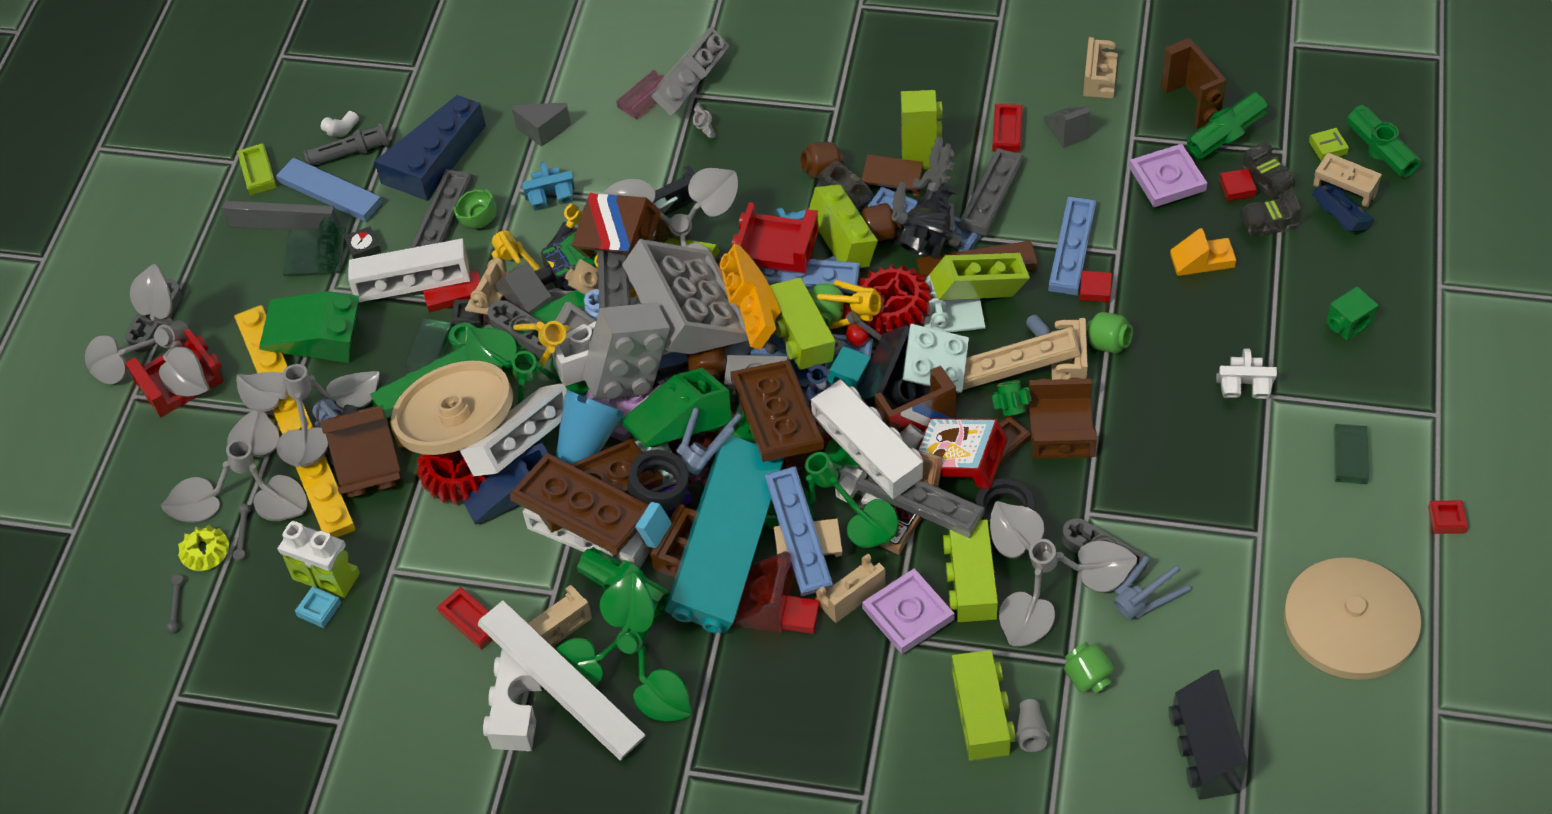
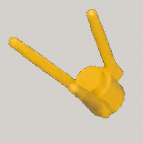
M500 231L493 236L492 245L495 249L491 253L493 259L499 258L507 261L514 259L517 264H520L521 259L518 255L520 253L534 270L541 268L523 248L521 242H516L510 231Z
M839 280L834 281L835 286L857 293L852 296L817 295L819 300L850 303L851 310L858 314L861 321H872V315H877L881 309V297L875 288H864ZM846 318L843 320L832 322L831 326L828 328L829 330L835 329L838 327L849 325L850 323Z
M550 321L546 324L542 322L515 324L513 326L514 330H537L539 332V341L546 347L544 354L539 360L543 367L551 354L554 353L555 347L565 340L566 333L570 330L569 325L563 326L558 321Z

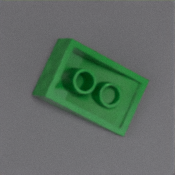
M327 291L271 299L259 350L349 363L358 320L359 296Z

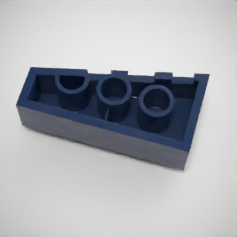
M459 95L452 98L374 161L381 184L428 201L436 191L445 169H453L486 126L481 104Z

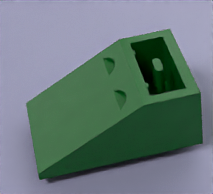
M704 368L676 374L621 419V424L646 448L659 447L664 442L683 439L694 408H698L699 413L692 435L704 431H716L731 421L729 390Z

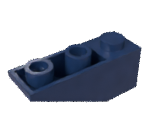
M543 443L527 449L501 471L490 475L487 480L479 485L477 493L474 490L469 493L467 501L462 499L475 525L518 506L517 503L510 500V492L548 453Z

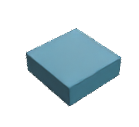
M651 502L635 527L648 547L657 548L672 523L661 505Z
M312 586L296 608L295 613L297 617L324 628L341 605L339 597Z

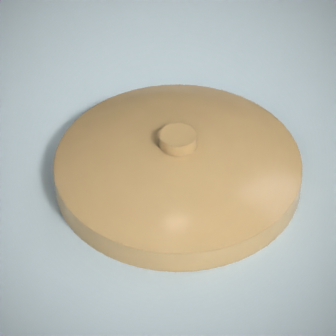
M462 361L445 365L422 376L403 392L392 411V428L399 442L410 451L426 455L455 452L485 438L502 423L512 406L513 390L506 374L499 367L491 363Z
M1333 558L1310 566L1292 583L1284 606V625L1294 648L1314 667L1336 677L1366 680L1389 674L1405 663L1417 644L1421 630V615L1417 601L1408 586L1388 569L1367 560Z

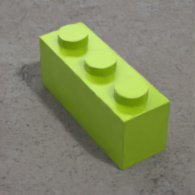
M935 90L901 91L902 159L923 162L924 170L934 169L929 165L931 148L938 136L942 138V121H937V119H942V101L936 102Z
M842 186L815 187L809 209L818 210L819 233L837 261L859 263L860 268L869 267L878 240Z
M1020 253L945 255L929 274L938 300L1013 297L1030 278Z
M801 277L770 285L781 311L774 321L775 331L779 338H783L788 357L794 359L799 370L817 364L832 362L835 339Z
M988 520L980 521L971 538L949 529V535H943L944 554H950L951 562L946 563L947 582H953L954 590L949 591L950 609L956 610L958 622L997 620L998 602Z
M992 650L952 655V676L969 761L1008 756L1010 754V742H1015V730L1013 722L1006 721L1005 712L1009 711V702L1006 691L1000 692L999 682L1003 681L1000 661L994 662Z

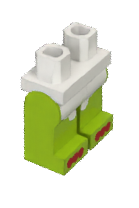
M291 521L282 534L284 539L277 549L283 555L292 579L316 588L319 586L323 591L345 598L358 578L360 571L358 566L348 563V553L346 550H343L346 546L344 540L332 537L329 533L318 532L304 527L301 523Z

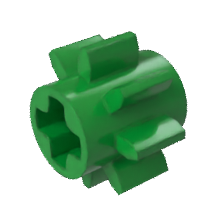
M1020 380L998 384V392H994V395H992L994 409L1002 408L1003 416L1017 415L1025 412V404H1030L1029 402L1032 401L1029 387L1022 388Z

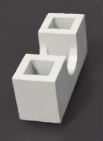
M502 649L501 656L496 657L494 662V675L497 678L495 686H491L489 690V706H491L490 716H485L483 734L488 737L492 749L532 751L537 722L533 708L529 705L515 704L514 701L523 692L542 691V686Z

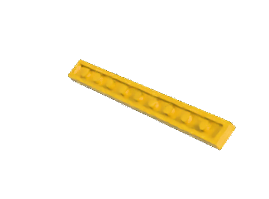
M262 305L234 315L257 373L278 372L283 374V371L288 367L283 354L259 350L266 320V314ZM289 395L285 400L280 399L278 406L273 409L282 435L290 430H301L296 400ZM304 407L308 430L313 428V426ZM325 455L312 465L296 467L321 530L335 538L355 531V526L342 495L338 492L337 483Z

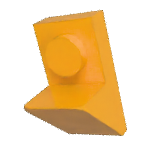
M1203 228L1198 229L1170 250V256L1177 276L1235 268L1236 258L1229 238L1207 241Z

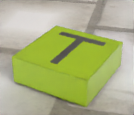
M1337 128L1310 135L1309 143L1321 161L1327 153L1338 157L1348 154L1349 147Z

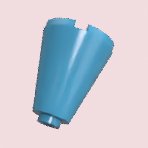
M567 390L564 396L556 458L572 464L600 452L625 412Z

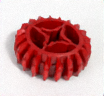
M891 264L889 269L884 270L880 266L877 273L869 271L868 279L860 278V287L875 288L881 297L880 312L877 315H872V321H863L882 335L905 325L909 328L910 324L924 325V317L930 316V306L928 304L932 300L931 294H929L931 293L930 286L923 275H918L914 268L907 270L903 264L899 269H896Z
M460 450L439 455L421 454V457L417 458V474L419 480H421L422 487L426 492L429 491L433 499L439 497L443 504L450 499L455 505H457L459 500L464 499L467 501L469 493L473 490L477 493L479 485L492 475L473 476Z

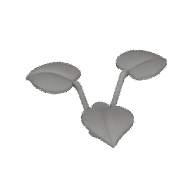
M705 168L698 171L691 178L688 187L691 199L697 202L690 214H676L670 219L661 212L659 218L669 225L672 237L680 239L681 246L709 251L704 245L699 243H692L687 246L686 239L693 232L691 221L700 207L709 217L720 216L731 207L738 190V178L733 170ZM625 179L616 182L603 193L647 197L652 203L656 196L653 187L640 179Z
M153 264L132 282L130 299L139 314H150L153 322L163 325L156 329L153 339L119 350L117 340L111 335H101L94 338L85 351L86 367L89 373L100 382L105 384L118 383L123 380L127 372L126 361L122 355L157 343L165 348L170 347L163 355V359L166 362L159 369V376L163 385L170 392L180 396L202 394L209 391L210 387L205 380L201 364L190 349L182 347V343L187 341L184 331L188 329V326L183 321L177 320L172 322L171 318H167L172 311L171 292L158 264Z
M301 364L288 366L283 371V374L278 372H262L252 375L237 374L236 380L241 400L253 411H271L278 406L280 399L285 400L288 395L296 400L301 430L295 429L284 433L278 439L276 449L279 457L284 462L295 467H305L319 461L325 455L329 446L326 434H323L322 428L316 427L307 430L302 400L310 395L312 386L325 399L336 401L338 408L342 410L344 405L347 404L362 409L372 402L370 394L377 391L380 374L379 371L341 376L328 384L327 392L316 382L313 375H308L306 367Z
M252 410L239 420L228 435L226 447L228 461L223 462V470L216 488L213 490L212 484L204 478L191 477L185 479L172 489L167 499L161 504V507L169 516L182 522L200 523L209 520L220 509V502L215 496L220 494L230 469L238 474H244L248 471L252 473L258 486L263 489L255 495L254 507L256 512L266 520L283 521L303 515L307 510V497L300 484L291 477L276 475L269 480L267 485L262 481L254 464L253 456L261 458L270 455L276 450L277 441L280 436L276 426L267 417L265 412Z
M999 501L994 504L990 519V531L994 546L1002 555L1009 558H1018L1027 549L1032 566L1035 569L1033 597L1025 592H1016L1008 596L1000 607V624L1009 645L1013 647H1023L1036 643L1051 630L1055 621V610L1052 603L1039 599L1042 573L1052 571L1058 561L1065 563L1076 571H1082L1081 578L1084 585L1099 593H1107L1117 589L1123 584L1137 564V557L1131 551L1107 541H1093L1082 546L1078 552L1080 564H1076L1065 557L1062 552H1056L1055 546L1051 541L1042 539L1044 523L1040 515L1034 510Z

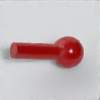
M848 304L844 305L843 319H846V315L852 311ZM857 324L846 325L848 328L846 339L850 345L862 347L868 342L870 338L868 332Z

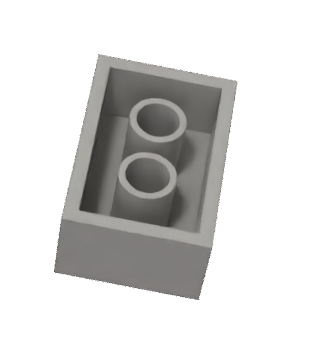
M657 302L599 308L583 371V377L594 400L644 395L652 392L670 329Z

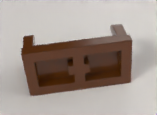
M867 154L861 180L862 185H864L863 189L869 190L870 185L898 188L899 183L902 181L906 183L905 190H912L914 192L913 196L919 197L921 189L914 188L912 184L915 178L922 179L924 165L920 161Z
M682 504L676 507L670 518L671 526L658 547L653 548L651 552L655 571L674 578L676 577L697 511L686 508Z

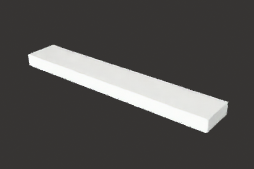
M503 600L479 620L478 626L620 761L644 739L645 734Z

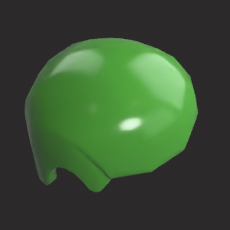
M477 189L468 191L461 196L453 210L456 218L463 226L478 229L487 226L493 221L497 212V203L488 189L484 191Z

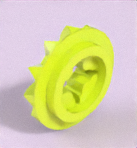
M209 524L203 529L195 527V531L191 534L184 533V541L178 544V556L182 564L191 570H209L224 560L229 550V541L220 528L215 529ZM201 541L206 543L205 555L199 549Z

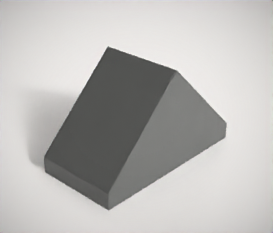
M567 103L512 105L516 128L541 147L571 124Z
M1089 106L1068 107L1043 116L1045 123L1063 148L1088 139L1091 113Z
M528 262L509 273L494 285L497 292L529 315L534 314L553 300Z

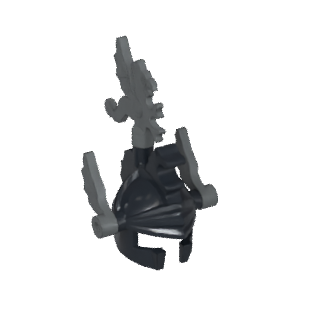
M939 136L931 148L929 165L934 169H928L922 179L915 178L912 184L914 188L922 189L929 182L925 196L917 201L916 206L907 213L904 207L906 203V183L901 181L894 193V200L892 202V210L894 211L892 221L905 226L894 244L898 247L902 246L909 252L918 255H930L933 258L939 257L944 242L957 247L961 241V236L956 234L953 228L955 224L954 204H948L949 197L952 194L956 195L957 191L954 190V186L947 184L951 177L946 176L949 171H953L954 163L950 162V157H954L955 153L950 148V144L946 143L945 147L942 146L943 138Z

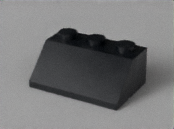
M907 325L882 334L858 388L862 401L869 408H875V394L880 392L892 410L930 393V386L903 380L910 329Z
M1219 669L1212 670L1176 691L1173 705L1168 708L1170 722L1173 727H1178L1180 734L1177 738L1179 753L1181 757H1186L1189 767L1186 768L1188 784L1190 788L1196 789L1199 800L1240 793L1248 764Z

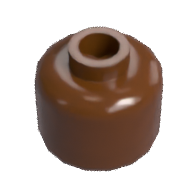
M812 142L801 152V169L811 179H831L838 174L839 169L843 168L844 155L842 152H839L836 144L833 142Z
M887 203L866 207L862 210V218L878 240L877 243L894 239L897 236V231L901 230L900 224L892 221L894 211Z
M725 346L686 354L689 371L704 368L716 380H719V377L726 372L727 357Z

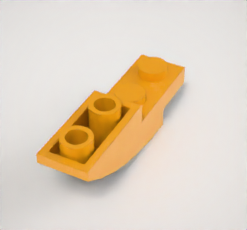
M734 243L729 252L721 258L720 270L729 303L740 307L750 347L761 350L776 330L774 321L781 311L770 285L758 266L740 245Z

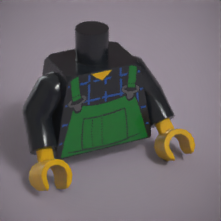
M569 204L565 208L564 216L568 221L562 223L554 238L541 251L544 267L534 271L543 285L553 282L556 288L564 291H575L574 288L568 286L569 281L565 279V276L570 269L575 270L579 259L598 269V254L595 251L592 259H587L571 246L574 234L577 231L574 226L575 224L579 225L583 214L579 207L574 204Z

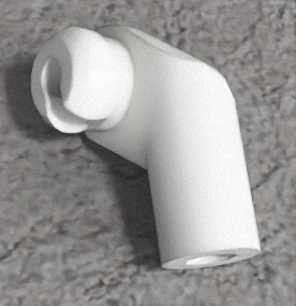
M348 111L342 120H332V118L326 117L322 120L320 127L322 131L327 132V135L342 138L359 121V116L352 111Z

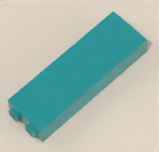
M732 435L716 451L664 612L672 614V617L678 621H691L700 624L706 631L711 633L725 634L733 624L771 501L765 475L780 471L784 458L762 462L756 444Z

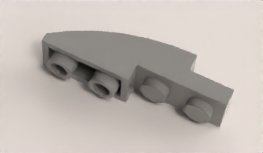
M711 26L663 77L651 97L671 116L679 109L700 80L708 75L730 45Z

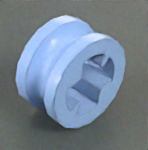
M599 289L591 290L584 297L585 312L594 319H597L599 312Z

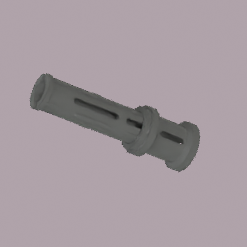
M378 123L375 128L362 132L356 130L353 136L304 150L303 152L307 164L315 166L356 152L365 154L369 149L381 145L385 147L390 145L382 123Z

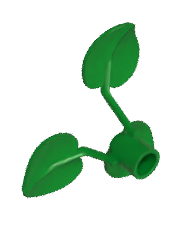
M468 327L465 339L468 360L488 362L496 365L501 370L503 366L506 368L512 367L513 377L519 381L517 405L523 401L525 383L532 381L536 377L537 370L549 379H556V384H562L554 367L553 358L550 361V367L553 372L551 373L542 366L540 361L536 362V358L531 352H517L514 338L506 331L495 328ZM585 380L565 386L568 391L583 395L589 390Z
M832 438L826 446L825 453L816 452L810 455L805 463V468L810 474L806 477L809 483V492L806 488H802L812 519L814 512L810 505L815 502V483L824 488L834 486L858 514L849 521L847 526V534L850 540L862 548H871L888 543L895 537L899 528L897 513L888 502L880 499L869 501L863 510L856 504L837 481V469L842 470L845 465L850 468H857L860 465ZM771 499L764 525L774 530L775 526L780 525Z
M632 571L623 579L611 585L604 592L600 600V611L607 623L614 627H623L617 639L597 655L593 643L583 638L567 640L555 650L594 687L598 685L604 672L599 660L604 659L618 647L627 654L637 652L639 655V679L643 683L635 689L633 694L637 707L645 715L655 720L677 721L689 717L693 710L690 705L689 692L683 679L675 672L667 669L654 670L648 678L645 675V652L647 649L643 644L649 634L648 628L654 621L655 609L652 597L644 581L636 571Z

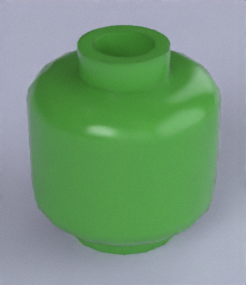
M824 282L809 290L828 327L831 326L832 322L843 318L845 302L817 299L818 294L844 295L837 286Z
M1100 312L1095 315L1093 320L1088 321L1086 337L1089 338V343L1093 349L1117 354L1130 345L1133 337V327L1125 316Z
M1085 642L1065 656L1067 662L1064 666V671L1080 692H1088L1092 689L1097 694L1112 683L1108 677L1114 672V664L1099 645L1093 644L1089 646Z

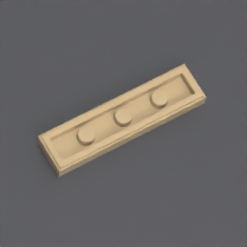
M1069 327L967 357L963 390L1081 356L1073 328Z

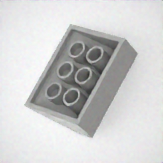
M639 239L622 266L642 304L657 302L670 327L664 347L666 351L693 354L748 341L740 307L729 303L722 272L710 251Z

